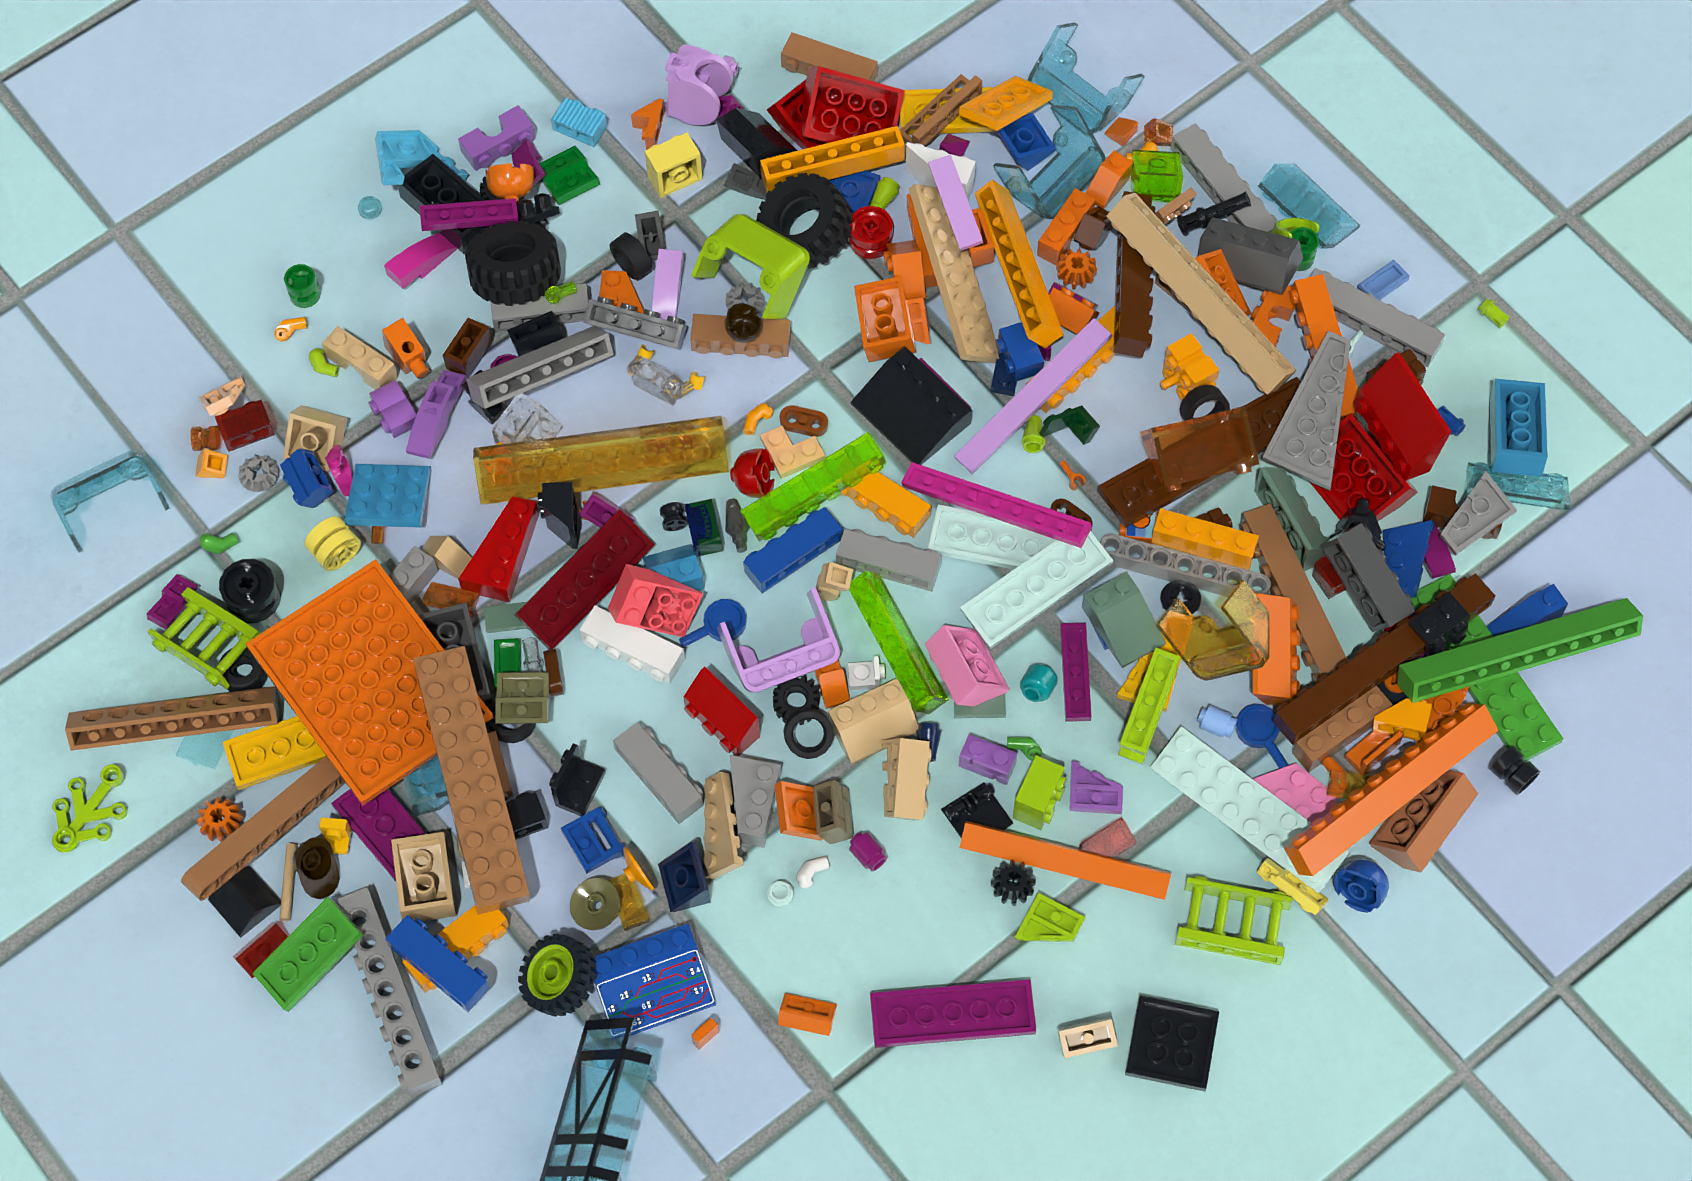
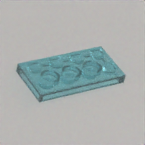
M1468 462L1466 470L1467 495L1474 489L1486 471L1512 503L1569 510L1571 501L1568 477L1558 473H1543L1542 477L1491 472V466L1486 463Z

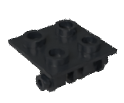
M985 783L980 784L941 809L961 839L966 821L1005 830L1014 824L994 797L995 791L990 784L987 786Z

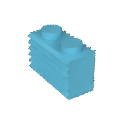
M564 98L551 118L553 130L592 147L596 146L605 129H607L606 115L601 110L585 107L576 99L568 100Z

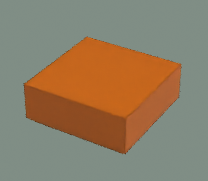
M709 1018L692 1033L693 1044L699 1050L719 1033L718 1024L712 1018Z

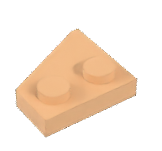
M240 376L198 398L210 416L213 414L218 416L228 411V407L234 404L245 387V383Z

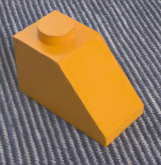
M1406 698L1374 717L1373 731L1389 735H1395L1401 731L1404 734L1403 738L1422 741V737L1427 733L1432 704L1427 703L1425 700L1412 703Z

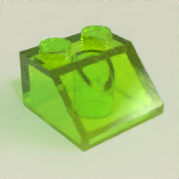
M1132 150L1131 192L1150 195L1152 200H1161L1163 202H1171L1181 195L1183 171L1179 152Z

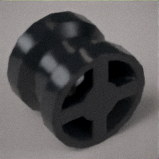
M671 502L660 507L659 512L660 516L664 519L662 526L665 531H678L686 527L687 520L683 516L684 506L682 503Z

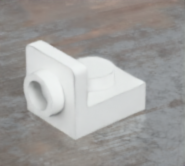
M873 656V661L848 663L850 690L875 689L880 686V679H885L884 664H879V656Z

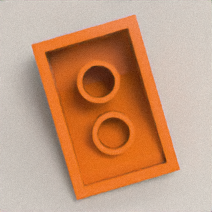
M1215 250L1196 257L1195 259L1247 316L1252 315L1222 250Z
M902 276L854 286L863 348L868 361L873 362L891 358L904 346L912 353H916Z

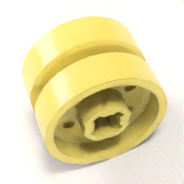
M333 516L316 525L306 537L304 544L305 548L326 571H334L344 566L357 554L361 541L352 530H349V527L340 517Z

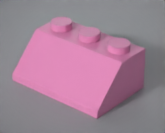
M943 625L925 643L929 657L935 663L940 672L941 679L947 685L951 698L957 705L974 707L1010 690L984 641L975 629Z

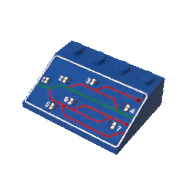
M689 924L594 956L595 959L592 960L596 963L597 969L591 971L596 973L594 983L606 1018L634 1017L629 1036L716 1006ZM626 1028L611 1029L614 1041L624 1038Z

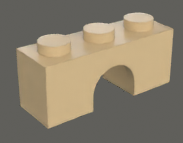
M339 326L322 342L328 359L345 370L350 365L362 376L364 383L375 390L398 378L393 362Z

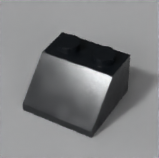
M573 482L542 483V492L538 493V507L540 508L541 519H545L547 528L572 549H578L577 502Z

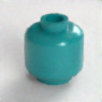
M1031 665L1020 681V688L1024 697L1032 702L1047 700L1057 685V676L1048 665Z

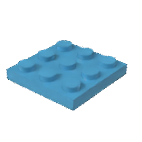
M355 464L345 514L346 525L421 528L431 473L430 466Z

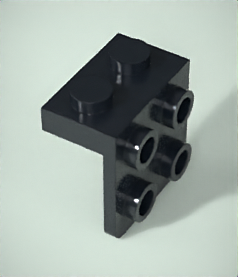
M1449 592L1411 620L1409 627L1425 644L1424 657L1447 651L1446 648L1450 645L1461 643L1467 636L1466 632L1470 614Z

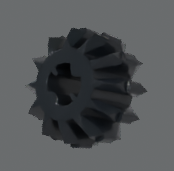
M1013 860L1010 861L1009 867L1001 863L1000 871H993L992 876L994 879L991 880L990 884L992 888H995L993 895L995 897L1002 896L1001 903L1003 904L1008 899L1011 900L1012 906H1016L1017 899L1025 903L1027 901L1026 895L1032 896L1034 893L1032 887L1035 886L1036 880L1030 878L1033 875V871L1031 869L1024 871V862L1020 863L1018 867L1015 866ZM1010 880H1013V883L1017 881L1018 885L1013 886V883L1011 885L1008 883Z

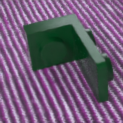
M1081 405L1073 409L1068 408L1060 414L1048 416L1043 421L1044 426L1039 434L1045 437L1069 428L1081 443L1085 445L1091 442L1100 425Z

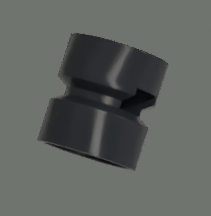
M1512 746L1494 762L1490 770L1501 780L1506 779V785L1516 795H1519L1539 776L1541 771L1530 761L1525 762V756L1515 746ZM1515 765L1517 769L1512 772L1510 769Z

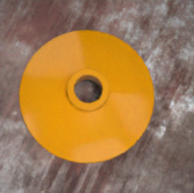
M624 846L623 854L627 865L623 869L624 873L631 883L636 880L645 888L654 891L655 888L628 848Z

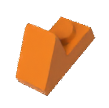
M657 99L631 115L632 126L643 129L642 140H645L646 150L658 143L665 114L663 99Z
M838 659L833 664L814 671L825 709L839 706L850 700L844 671L840 668Z

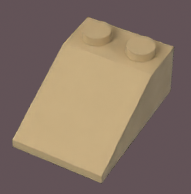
M444 832L391 840L402 920L406 915L413 920L419 918L422 922L456 916Z

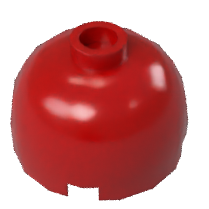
M763 448L747 450L741 453L734 462V466L730 470V477L743 495L750 498L769 497L773 492L775 479L770 480V471H774V464L769 451Z

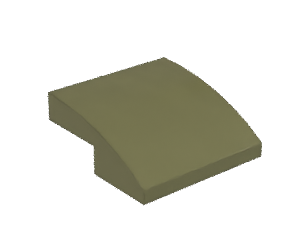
M497 673L495 723H548L550 673Z

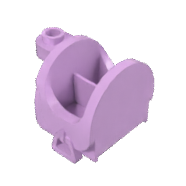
M682 45L677 54L672 52L665 69L669 72L666 81H668V100L665 105L666 115L691 125H706L713 122L717 118L721 107L718 97L729 90L733 76L737 74L738 63L735 62V58L725 55L722 59L716 54L713 55L707 50L691 45Z

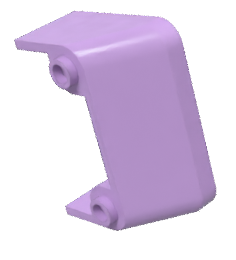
M816 587L810 589L807 593L816 618L806 621L801 628L803 645L757 661L755 653L749 647H734L725 622L720 623L717 627L729 661L747 691L757 693L831 665L838 659L840 649Z

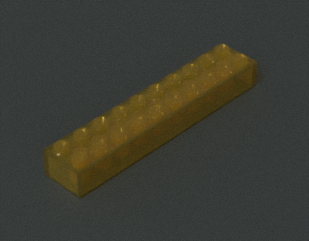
M721 416L476 447L473 449V460L481 505L509 501L512 496L522 499L538 497V493L542 492V483L573 482L574 492L729 472Z

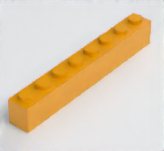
M991 180L974 194L979 208L982 209L996 254L1028 339L1046 348L1064 334L1010 191L996 181Z

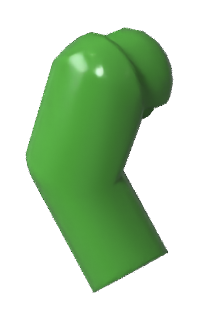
M233 532L222 539L208 533L200 537L201 547L216 554H221L239 543Z

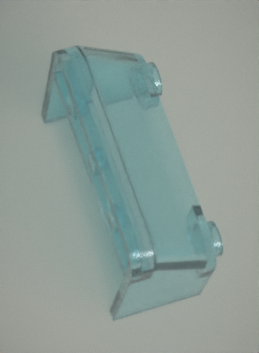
M1074 22L1057 25L1030 72L1028 81L1052 90L1053 97L1048 103L1083 131L1089 134L1100 132L1128 106L1145 76L1141 73L1124 77L1119 87L1112 88L1104 96L1072 71L1077 63V54L1067 44L1078 24Z
M1052 105L1050 107L1060 124V127L1053 135V144L1056 147L1057 154L1030 182L1020 166L1001 163L993 165L1004 186L1010 191L1011 196L1042 218L1054 219L1073 190L1076 188L1082 191L1093 180L1100 165L1106 159L1078 107Z
M127 451L56 485L52 489L50 494L52 503L78 553L82 552L83 549L66 515L75 511L80 503L128 480L136 481L148 476L165 511L170 509L146 460L138 451Z

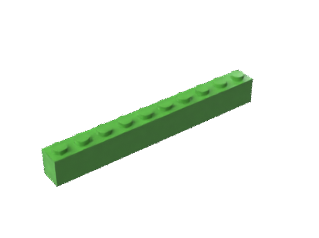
M1624 598L1400 664L1397 685L1409 700L1415 703L1640 636L1643 615L1628 598Z

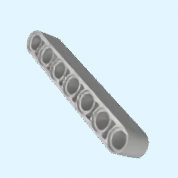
M1107 534L1100 542L1104 549L1106 547L1116 549L1113 552L1106 550L1113 559L1111 566L1170 582L1175 580L1190 582L1200 590L1253 604L1254 593L1268 595L1271 582L1269 578L1264 574L1117 534ZM1136 553L1141 557L1133 558L1130 556V554ZM1155 560H1161V561H1163L1165 564H1163V565H1158V564H1156L1154 561H1155ZM1179 567H1187L1189 571H1181ZM1210 573L1214 578H1207L1203 574ZM1228 580H1235L1239 584L1232 585L1228 582ZM1252 587H1260L1263 591H1255Z

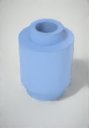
M1209 705L1208 709L1202 708L1197 722L1201 723L1200 729L1222 738L1224 736L1230 738L1238 719L1232 717L1233 714Z

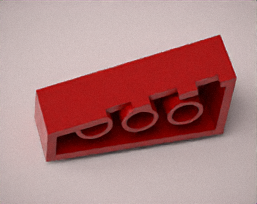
M511 497L458 578L462 592L510 603L539 517L535 501Z

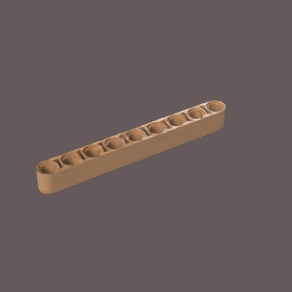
M325 756L188 869L182 876L181 883L200 901L205 900L340 788L345 781Z

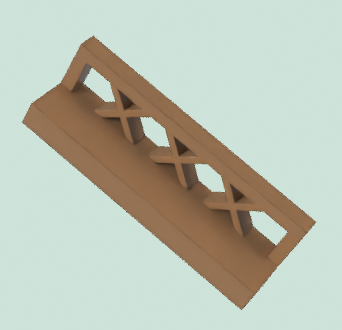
M960 74L900 130L903 141L926 146L959 115L961 105L982 94V80L976 75L971 80H968ZM960 84H963L964 86L955 94V89ZM943 100H948L943 106L939 108L940 102H942ZM926 115H932L925 122L923 121V118ZM917 129L912 133V137L907 134L910 130Z

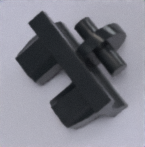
M540 193L534 195V208L532 200L526 199L516 202L518 222L527 221L529 224L535 223L540 225L541 228L544 227L546 229V225H548L546 218L560 214L559 207L552 206L549 194Z

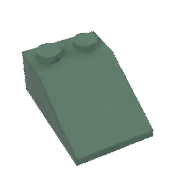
M1128 572L1083 595V611L1121 668L1150 654L1155 648H1161L1166 645L1140 590Z

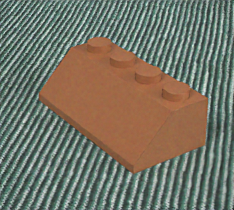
M1448 770L1389 816L1369 844L1400 867L1422 872L1457 825L1460 818L1470 807L1478 792L1464 773Z

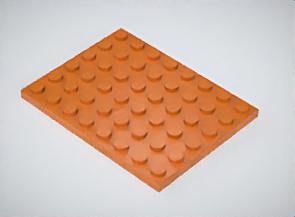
M376 559L245 643L248 650L362 806L437 756L413 658L445 650ZM478 696L484 722L486 723L493 718V714Z

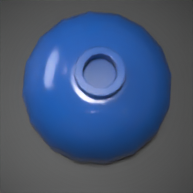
M1361 858L1349 861L1339 870L1334 878V887L1338 896L1342 893L1348 899L1344 902L1346 905L1357 911L1368 913L1375 908L1378 909L1384 902L1389 890V881L1386 873L1378 864Z

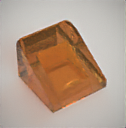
M1156 118L1145 124L1144 144L1152 141L1157 146H1171L1173 136L1172 124Z

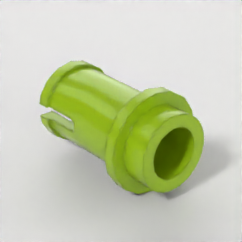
M1486 299L1478 308L1481 311L1480 315H1485L1501 329L1508 322L1510 316L1496 306L1494 300Z

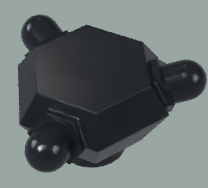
M1366 498L1359 499L1357 507L1350 508L1336 526V533L1329 537L1331 539L1342 531L1362 523L1372 533V541L1377 549L1384 551L1386 548L1385 542L1381 540V528L1374 511L1368 509L1369 501Z

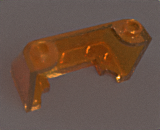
M1245 406L1140 431L1143 445L1161 488L1166 487L1167 492L1181 489V483L1234 470L1237 471V475L1252 472L1251 466L1259 465Z

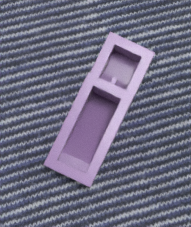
M659 249L652 302V311L659 313L658 318L667 320L668 315L677 318L684 263L683 251Z

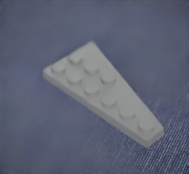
M1330 331L1326 333L1262 457L1263 461L1276 467L1284 468L1285 471L1331 491L1351 340Z

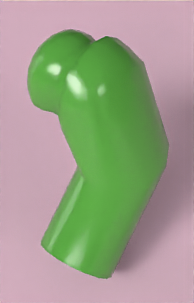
M1007 737L1008 750H1021L1031 761L1034 760L1036 755L1042 756V749L1031 737Z

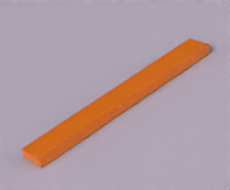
M969 821L965 823L959 847L1010 861L1013 860L1018 863L1024 862L1025 865L1165 900L1171 878V873Z

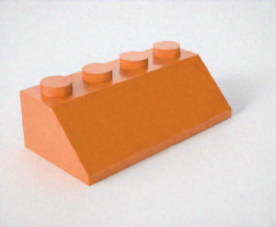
M1254 593L1253 695L1266 705H1281L1285 701L1290 703L1296 699L1295 696L1300 691V683L1297 680V671L1300 670V658L1297 655V646L1300 645V633L1296 630V621L1300 620V609L1291 598Z

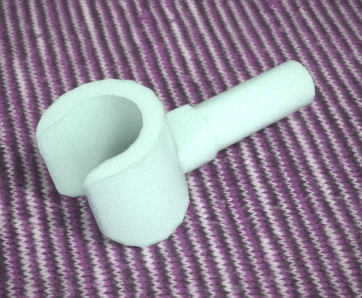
M1361 330L1351 339L1348 358L1353 355L1354 346L1363 335Z

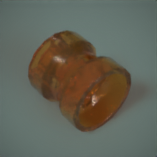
M200 426L192 427V450L202 451L203 448L219 450V427L209 426L205 429Z

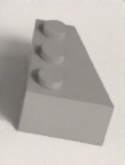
M730 755L740 843L765 848L776 801L774 784L781 780V765Z

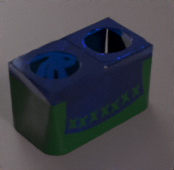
M712 499L685 504L696 557L722 552L723 548Z

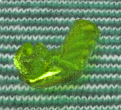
M573 281L560 286H552L546 290L545 298L549 303L556 304L561 298L577 293V289Z

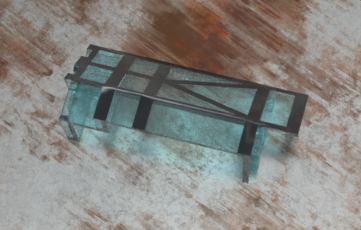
M634 1017L586 1020L540 1181H622L620 1171L645 1081L656 1082L657 1080L653 1057L649 1054V1051L639 1047H634L633 1050L627 1049L635 1020Z

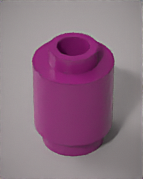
M860 832L850 840L851 846L849 851L865 869L869 868L873 872L886 862L885 850L868 832L864 834Z

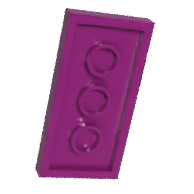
M350 789L331 803L332 807L342 819L348 821L352 831L396 882L391 840L425 835V832L388 789L363 806Z

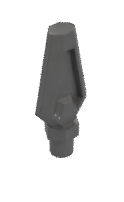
M728 499L726 501L725 532L732 537V542L736 545L737 552L743 553L747 550L745 542L747 541L746 533L749 529V524L737 499Z

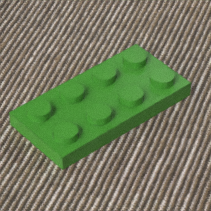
M326 897L252 974L282 1009L289 1012L364 934L333 899Z

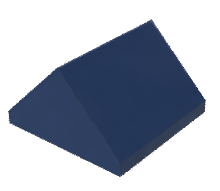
M696 842L689 843L658 863L670 912H677L711 903Z

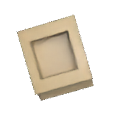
M833 562L823 564L816 584V590L820 599L834 601L838 599L839 591H848L853 569Z

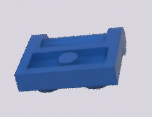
M602 807L596 808L561 827V832L586 874L624 855L623 847L625 845L619 842L605 818L606 813ZM591 823H597L611 848L607 851H604L592 831Z

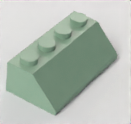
M1260 468L1254 491L1263 506L1271 503L1303 570H1309L1329 561L1320 546L1328 541L1329 538L1327 536L1324 537L1320 531L1319 521L1310 514L1307 501L1304 496H1300L1297 492L1293 477L1291 475L1288 476L1284 468Z

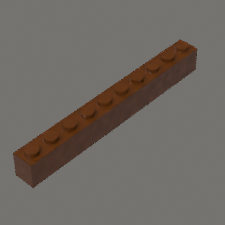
M1476 573L1469 578L1464 576L1454 585L1455 588L1449 591L1470 614L1469 621L1488 609L1496 596ZM1447 590L1442 591L1435 598V602L1430 605L1427 603L1422 605L1415 612V616L1410 619L1407 617L1402 619L1395 626V630L1390 633L1388 631L1382 633L1376 639L1375 644L1370 647L1368 645L1362 647L1356 653L1355 658L1350 661L1345 659L1336 667V671L1332 674H1323L1312 688H1303L1295 696L1296 699L1290 703L1285 701L1275 710L1276 714L1273 722L1289 742L1294 745L1299 739L1373 687L1378 686L1397 673L1400 664L1414 661L1424 654L1425 644L1409 627V622L1449 592Z

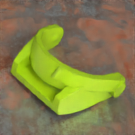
M1285 218L1276 221L1274 230L1270 233L1292 238L1290 232L1295 228L1306 227L1317 233L1319 232V224L1304 218Z

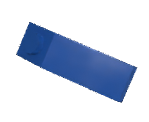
M1552 584L1531 595L1486 627L1493 637L1560 618L1568 603L1555 584Z

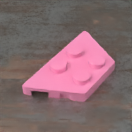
M1297 763L1253 779L1311 823L1330 813L1329 809L1336 802L1337 796Z

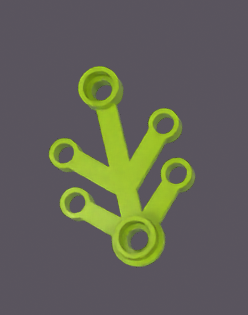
M110 764L102 769L100 774L102 783L86 804L83 796L86 785L83 780L76 777L69 781L68 788L72 793L75 819L70 825L67 814L70 811L68 802L63 798L53 802L52 808L56 813L58 830L52 837V844L57 851L61 853L71 852L77 847L79 842L92 839L107 841L112 835V831L107 824L102 823L94 829L80 830L86 823L112 817L116 820H122L127 816V809L120 802L114 803L110 807L95 810L110 789L120 785L123 781V773L117 765ZM112 775H117L115 780L109 781ZM76 783H81L79 789H73ZM60 804H65L63 810H57ZM122 808L123 811L120 814H114L116 809ZM102 829H107V832H106L105 835H103V836H100V835H99V832H100ZM65 838H70L67 844H62Z

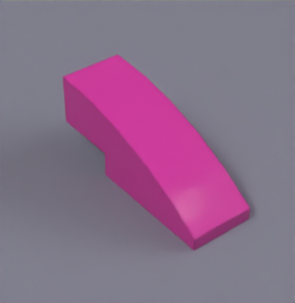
M440 233L429 236L406 248L384 265L386 274L404 289L418 276L423 279L455 252L457 248Z

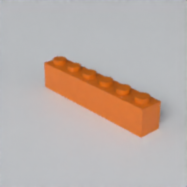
M1323 274L1295 280L1289 291L1291 302L1296 304L1298 310L1296 313L1297 323L1299 327H1303L1305 333L1303 335L1304 346L1310 350L1312 356L1310 364L1328 331L1342 336ZM1349 358L1340 421L1350 413L1357 418L1362 416L1356 411L1354 404L1359 391Z

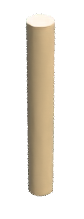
M293 843L286 844L279 918L283 922L290 921L295 871L293 856L297 850V845Z

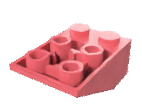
M626 564L608 609L616 623L683 637L689 628L703 594L650 569Z

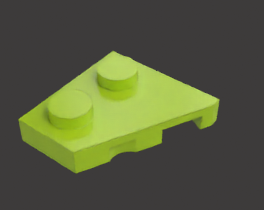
M1038 893L1015 935V939L1018 941L1074 942L1086 917Z

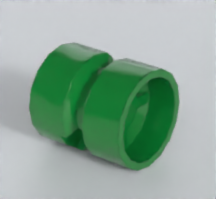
M1299 227L1290 233L1293 239L1299 240L1303 254V260L1296 271H1305L1311 268L1314 263L1319 239L1313 230Z
M297 264L290 267L284 275V282L291 302L299 308L312 307L319 301L321 295L313 269L305 264Z

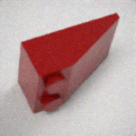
M806 79L766 109L780 129L802 149L827 144L802 136L803 94Z

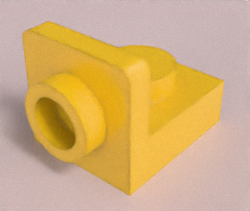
M321 817L319 828L323 838L331 844L333 853L348 854L352 832L346 819Z

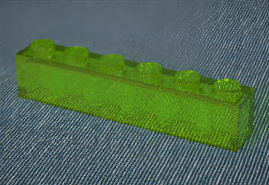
M866 432L743 508L740 512L759 542L763 539H771L776 535L777 530L784 526L789 527L798 521V517L817 510L820 506L819 504L827 499L831 501L841 494L840 491L847 487L858 485L866 475L879 472L884 467L883 465L886 464L885 457L870 433Z
M865 570L851 581L849 591L914 711L931 714L949 701L882 577L879 574Z

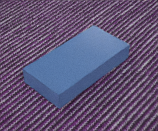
M1392 260L1359 283L1357 289L1364 293H1370L1376 299L1381 300L1407 282L1410 276L1395 260Z

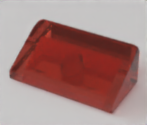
M1121 817L1079 845V849L1115 858L1137 842L1126 822Z
M272 922L239 950L233 958L251 978H254L255 976L252 973L288 936L277 923Z

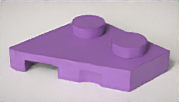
M1072 761L1069 811L1122 814L1123 786L1114 781L1106 780L1103 775L1095 771L1092 773L1081 767L1077 761Z

